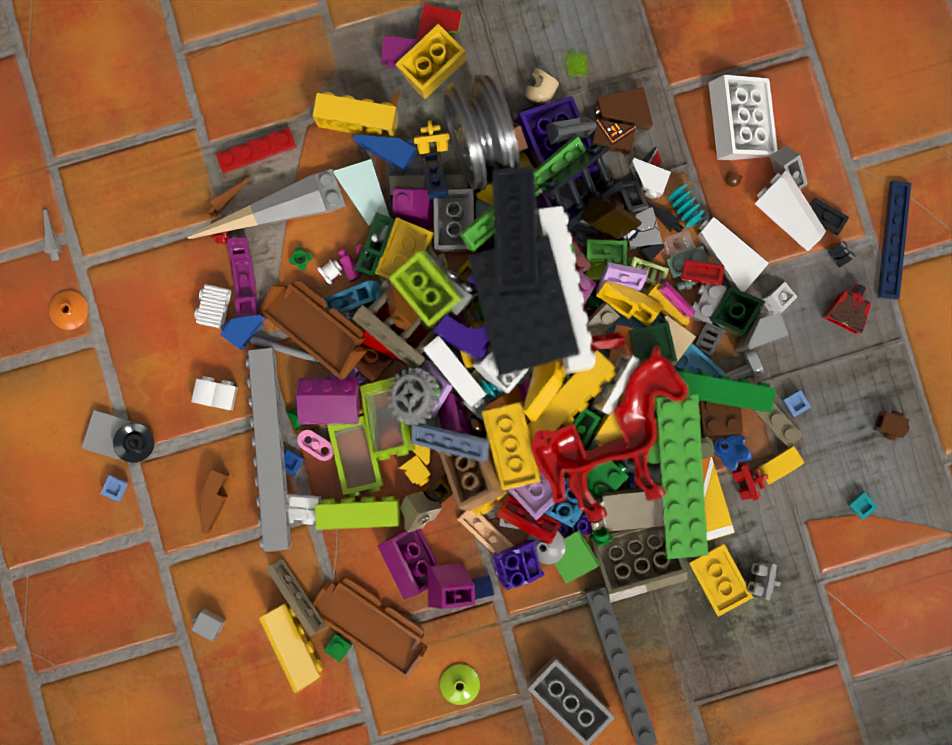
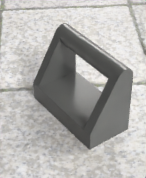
M586 117L548 123L545 128L550 145L565 143L573 136H579L580 140L586 139L596 129V122Z

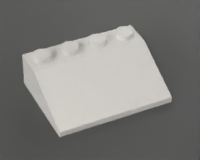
M723 75L709 82L717 160L770 157V155L777 151L769 79Z

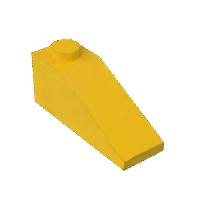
M561 360L534 367L523 412L531 421L538 419L563 385L567 374H565L564 365Z

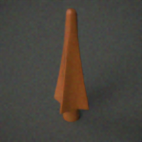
M246 177L226 192L210 200L211 206L206 211L211 216L216 211L221 214L234 196L249 182L250 178Z

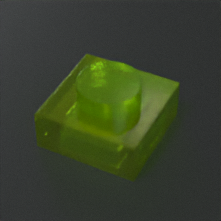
M587 54L567 55L568 77L588 75Z

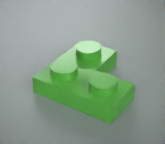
M587 239L586 257L589 261L606 262V266L608 262L627 266V241Z

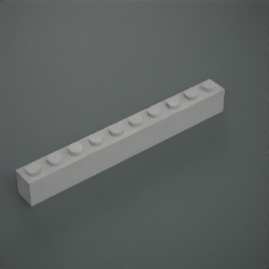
M273 348L248 350L249 356L246 357V366L250 368V376L247 377V382L252 393L249 396V405L253 407V415L250 416V421L255 435H252L253 447H256V455H254L253 461L258 471V475H255L256 487H259L257 506L261 509V515L258 516V524L260 528L262 527L263 535L260 536V546L264 548V552L292 549L276 351Z

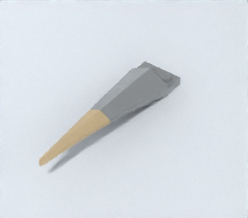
M329 169L315 175L312 174L188 235L187 238L194 239L261 224L325 214L346 207L333 169Z

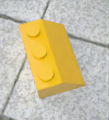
M437 24L395 65L409 84L426 99L467 60L466 51Z

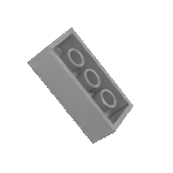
M555 655L527 683V689L584 745H589L615 718L613 712Z

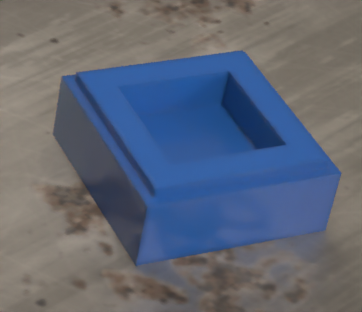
M286 449L284 453L285 469L287 473L295 476L305 458Z

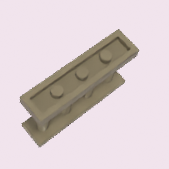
M386 279L379 288L382 292L380 297L369 309L362 305L352 319L407 366L417 369L425 360L421 355L424 351L423 348L431 343L434 338L438 337L434 331L440 323L428 326L419 316L407 331H403L400 335L395 334L390 329L394 324L390 316L385 322H381L375 316V313L387 301L386 292L392 285V282ZM421 325L429 333L414 349L406 343V340Z

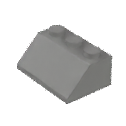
M772 311L757 316L747 335L739 338L734 349L735 354L788 336L781 313L773 314Z

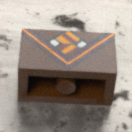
M607 118L597 119L596 129L593 131L592 144L609 146V151L629 155L636 127L631 126L627 122L613 123L612 120Z

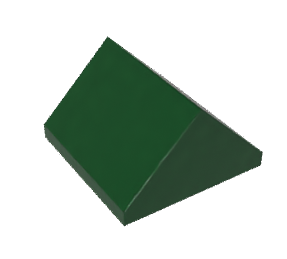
M730 286L710 320L732 336L745 337L766 302Z

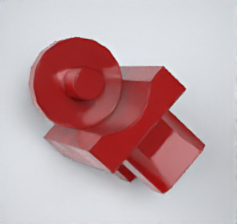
M749 462L742 464L741 468L732 472L735 482L746 479L748 486L739 489L741 499L748 500L753 498V501H756L761 497L756 483L759 484L760 489L766 488L764 480L769 477L768 474L761 475L759 468L753 470L756 476L754 477Z

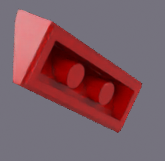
M510 495L507 496L498 513L499 518L548 544L552 543L562 522L544 513L536 520L516 498Z

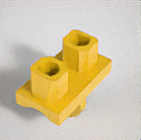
M429 120L427 127H421V133L429 132V135L414 137V143L417 144L419 154L430 153L428 142L435 141L438 152L447 151L448 140H450L449 132L433 134L435 131H441L440 125L432 126V121Z

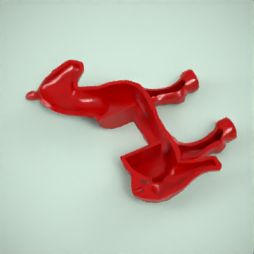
M658 346L654 347L650 359L640 363L632 372L626 385L622 403L614 409L623 438L584 451L574 424L563 427L558 431L539 430L533 438L532 454L540 472L552 487L553 502L560 503L566 500L564 471L568 472L567 486L575 494L579 510L585 511L590 522L603 519L608 515L605 507L598 504L591 497L587 488V473L598 464L633 458L635 465L634 481L638 487L644 490L646 500L651 501L666 495L664 487L651 478L647 468L649 450L657 439V427L653 414L654 395H663L674 402L683 401L688 394V387L677 374L673 365L666 358L660 356ZM548 438H551L548 445L546 440Z

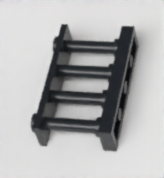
M591 145L586 152L556 175L546 179L544 184L538 188L540 192L551 194L557 207L563 206V211L567 213L568 217L567 231L581 221L580 218L591 197L596 199L603 197L608 200L624 187L622 180L609 176L602 155L610 150L609 146ZM593 162L596 163L602 178L601 184L595 187L588 170V166ZM580 172L588 189L587 195L583 198L580 197L573 180ZM565 184H567L574 201L569 209H566L558 190Z

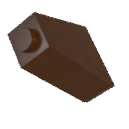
M644 86L598 97L594 105L595 115L599 116V119L607 118L612 120L613 123L627 122L631 126L636 127V129L646 131L650 130L653 126Z

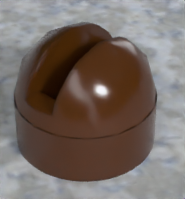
M727 172L726 183L730 187H736L740 184L743 176Z
M477 417L469 418L471 433L482 432L485 427L483 420Z

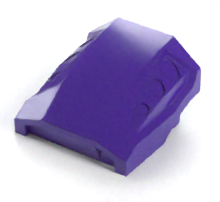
M527 540L499 553H493L492 561L496 576L504 589L518 588L544 576L534 546L536 544L535 540Z

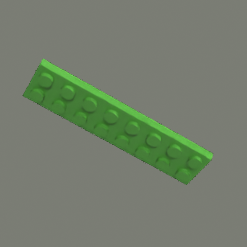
M687 394L683 401L674 402L665 396L655 397L661 485L666 491V495L662 497L666 558L708 556L698 394Z

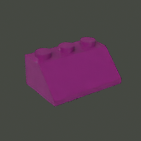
M338 377L298 378L296 399L299 424H359L361 384L358 377H345V379H339Z
M421 529L411 532L405 530L377 545L404 600L428 589V566L438 565Z

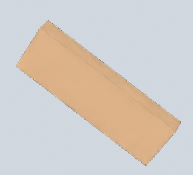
M465 510L457 518L492 553H499L514 546L483 515H476L472 510Z

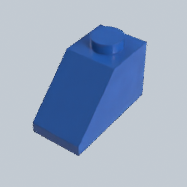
M261 315L231 319V321H227L222 326V333L220 335L238 349L244 350L250 338L257 333L266 321V318Z

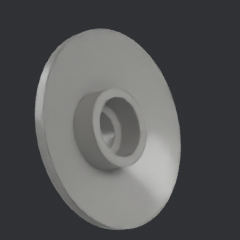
M559 531L551 544L531 534L528 536L527 540L533 539L536 542L534 546L540 563L554 564L563 557L566 544ZM541 544L546 546V550L542 548Z

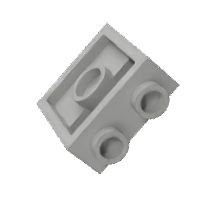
M701 283L697 292L700 296L697 302L694 301L692 304L695 312L691 319L717 326L710 319L727 293V287Z

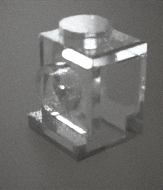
M688 229L666 237L663 240L665 245L663 251L665 255L669 254L670 258L695 248ZM673 243H678L679 249H675Z

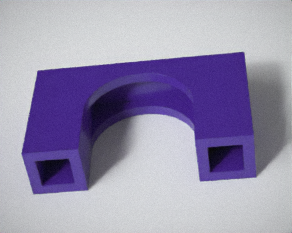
M472 274L468 280L469 285L476 288L474 277ZM445 314L434 331L441 339L476 361L479 357L483 358L489 349L486 347L490 342L486 325L476 329L467 328Z

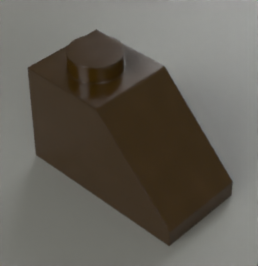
M446 473L423 492L429 500L438 501L442 504L453 495Z

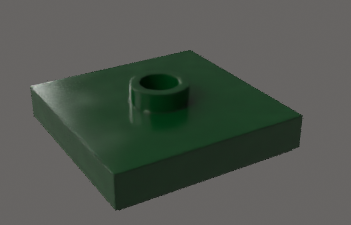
M668 321L628 331L634 357L640 360L637 365L650 359L655 346H658L661 357L666 358L670 363L677 361Z

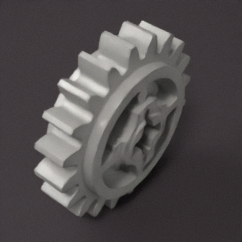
M409 368V371L402 370V375L396 374L397 382L391 381L394 388L388 389L392 396L387 397V400H392V403L388 406V408L394 409L392 415L397 416V420L403 421L404 424L418 425V422L425 423V418L431 419L430 411H437L433 405L440 404L435 399V397L441 395V393L435 392L439 387L438 384H433L436 378L431 377L430 372L420 368Z

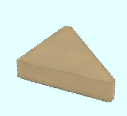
M665 315L664 320L669 322L677 361L671 362L674 367L696 336Z

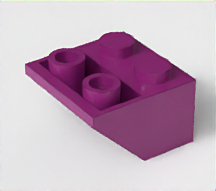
M463 563L428 566V607L449 609L475 606V584Z

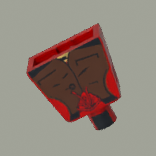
M855 284L852 292L848 290L840 292L822 318L855 335L863 333L871 307V302L862 298L866 287Z

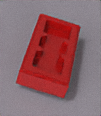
M684 259L681 280L721 286L724 265Z

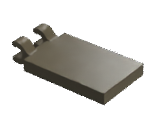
M642 488L603 492L602 498H593L598 504L605 507L608 515L603 519L591 522L592 530H600L606 527L609 531L664 526L662 497L648 501Z

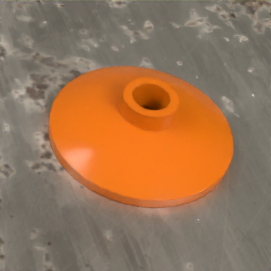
M74 291L60 292L52 299L49 305L50 319L61 329H76L88 317L89 307L86 299ZM65 306L69 307V311L67 313H64L63 311Z

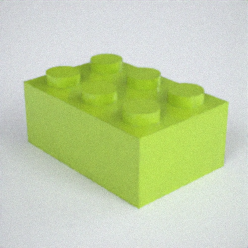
M419 251L389 277L391 282L428 326L436 324L445 314L465 299L426 251Z

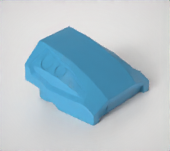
M564 478L566 500L554 503L544 514L572 528L579 520L583 511L579 510L577 498L567 486L568 479Z

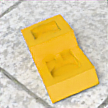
M793 445L789 449L777 454L771 460L761 464L758 468L762 475L768 474L769 478L766 481L768 484H771L805 462Z

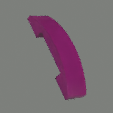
M248 237L227 239L229 259L232 262L237 318L258 315L255 275Z

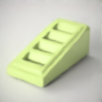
M629 257L627 260V266L635 268L636 266V268L641 269L644 266V270H647V275L650 268H652L650 278H646L645 283L652 284L659 282L661 279L666 280L668 268L637 257ZM658 270L660 271V273L658 276V280L655 281V276Z

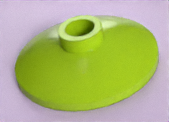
M455 664L444 671L440 680V689L445 699L450 703L464 705L474 700L480 689V680L476 671L470 666ZM462 683L464 687L457 689L456 685Z

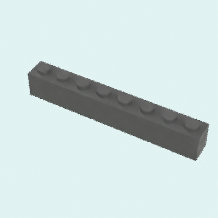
M603 584L586 589L584 592L636 745H656L658 741L606 588Z

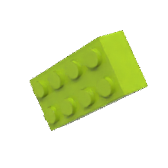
M395 495L381 497V500H375V496L363 497L361 501H355V497L343 498L340 502H335V498L320 500V503L315 505L316 530L398 526L401 523L400 499H395Z

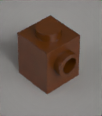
M893 410L891 413L887 411L879 412L874 431L884 434L883 437L895 441L896 438H904L908 433L910 419L904 418L903 413Z

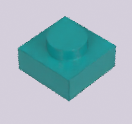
M861 492L847 504L860 520H864L878 508L865 492Z

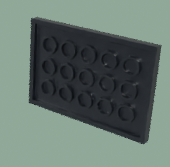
M549 234L537 237L540 290L497 292L495 249L468 256L499 376L581 355Z

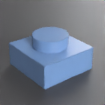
M801 390L782 400L791 417H795L811 408Z
M109 475L100 494L120 502L129 483Z

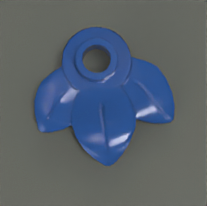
M729 435L726 439H717L713 444L714 454L720 457L722 464L731 470L737 469L738 462L752 459L750 450L744 446L746 438L741 435Z

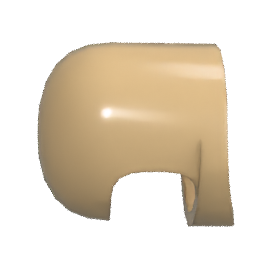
M535 68L531 75L536 81L535 86H527L525 95L531 103L543 106L550 103L559 86V82L541 69Z

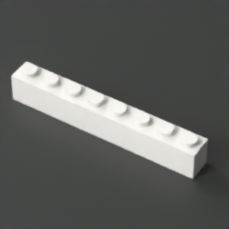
M563 206L539 209L536 213L539 236L549 234L581 354L563 360L565 374L590 370L594 367L595 355L590 349L591 334L586 329L587 314L583 311V294L578 288L580 278L578 272H575L574 264L576 263L575 253L571 252L570 244L572 243L571 233L567 232V213H564Z

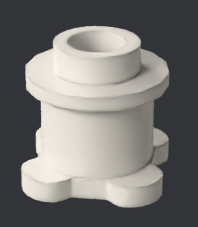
M329 259V263L322 268L317 267V269L328 284H332V279L342 275L340 272L342 267L336 260L332 262Z

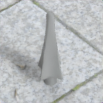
M43 209L44 253H49L51 261H58V253H63L54 233L48 211Z

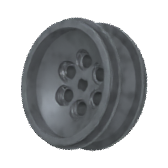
M475 75L472 98L467 103L454 82L449 83L447 88H443L442 104L446 124L457 160L469 186L473 190L477 189V187L481 191L486 189L485 165L492 166L495 170L520 168L518 148L512 123L503 97L490 75Z

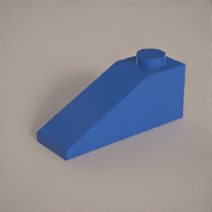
M357 134L353 136L356 144L404 173L417 154L416 148H414L415 145L407 139L403 141L392 137Z

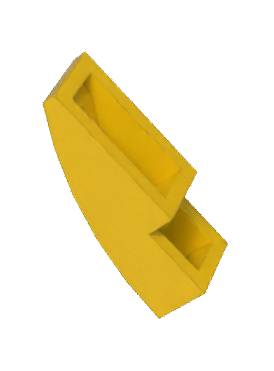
M606 281L597 294V297L626 318L630 319L631 316H634L646 326L651 325L664 307L639 291L611 281Z

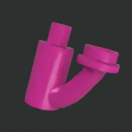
M361 244L355 248L357 255L361 247ZM345 249L339 251V263L349 282L362 277L361 273L352 270L355 263L352 256L347 255Z

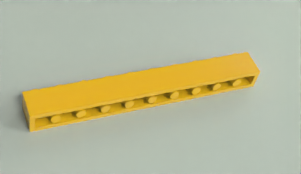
M596 351L594 353V367L590 370L576 372L553 397L538 419L528 424L531 440L533 441L536 432L539 430L558 431L564 426L571 425L575 420L574 415L578 411L581 413L589 405L587 403L592 396L595 398L603 390L601 388L606 381L609 383L614 379L618 368L601 352ZM493 462V466L497 474L495 463ZM502 495V496H500V497H498V498H496V499H497V500H500L504 495ZM496 499L472 511L476 515H486L493 508L491 504Z

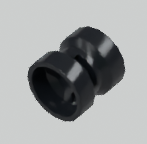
M845 241L840 242L828 251V254L835 258L836 265L839 268L856 257L852 251L848 250V245Z

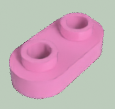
M304 430L298 435V445L319 460L326 461L334 456L332 443L314 431ZM307 436H310L312 438V442L310 444H307L305 441V438ZM323 447H327L329 450L326 455L322 453Z

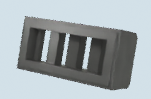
M707 322L703 323L694 345L711 359L724 329ZM708 330L715 333V337L707 334L706 331ZM703 337L713 341L712 344L702 341ZM702 345L709 348V352L700 349L699 346Z

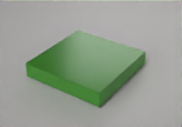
M579 530L564 538L566 544L565 553L558 562L554 563L566 583L600 565Z

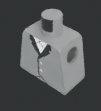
M653 207L636 215V218L642 221L641 226L620 239L613 238L615 241H627L628 250L643 249L663 244Z

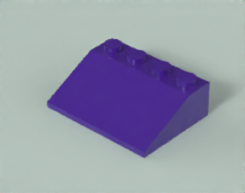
M573 96L521 112L514 122L521 126L528 146L525 150L534 169L565 144L550 145L545 126L548 123L581 118ZM590 137L581 139L587 151L593 145ZM595 162L588 166L590 174L598 171ZM581 172L573 178L574 181L582 178Z

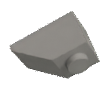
M785 145L770 155L776 174L782 175L787 170L799 189L808 184L799 153Z

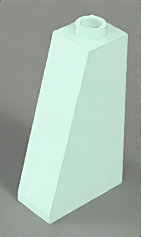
M371 159L334 171L337 180L368 226H370L376 212L390 217Z

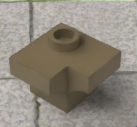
M422 491L406 495L400 506V510L405 518L404 528L407 532L424 528L427 522L436 519L442 506L438 501L429 500Z

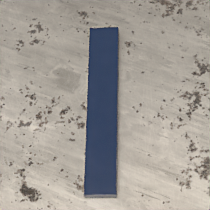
M889 182L877 298L900 299L912 183Z

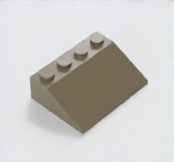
M664 526L628 529L609 534L613 536V541L603 546H597L591 540L595 556L600 563V573L610 602L687 581L688 571L683 558H666Z

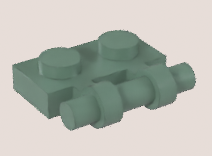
M703 246L665 261L672 279L677 277L681 279L684 259L710 263ZM681 280L675 286L677 291L688 290L698 283Z

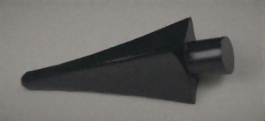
M647 201L649 208L653 207L655 216L671 233L674 229L680 234L684 229L679 224L680 219Z

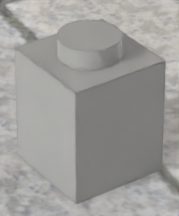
M204 609L200 613L197 612L192 620L194 625L191 630L214 641L222 630L226 619Z

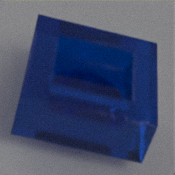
M490 574L472 579L475 584V600L495 595Z

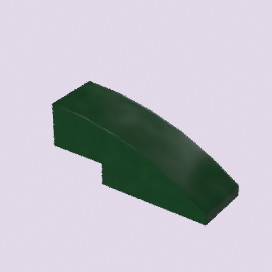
M378 212L375 213L352 268L353 271L369 277L374 276L380 257L383 256L395 219Z

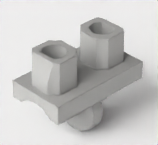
M761 561L752 564L751 571L752 574H756V580L748 584L747 591L753 594V597L770 601L774 586L780 587L781 584L775 581L777 565Z

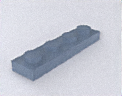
M422 423L412 425V444L485 462L488 459L489 440Z

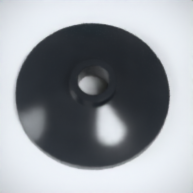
M129 423L122 426L113 438L115 453L126 462H141L148 458L154 449L155 440L152 432L146 426L139 423ZM132 439L138 440L137 446L131 445Z

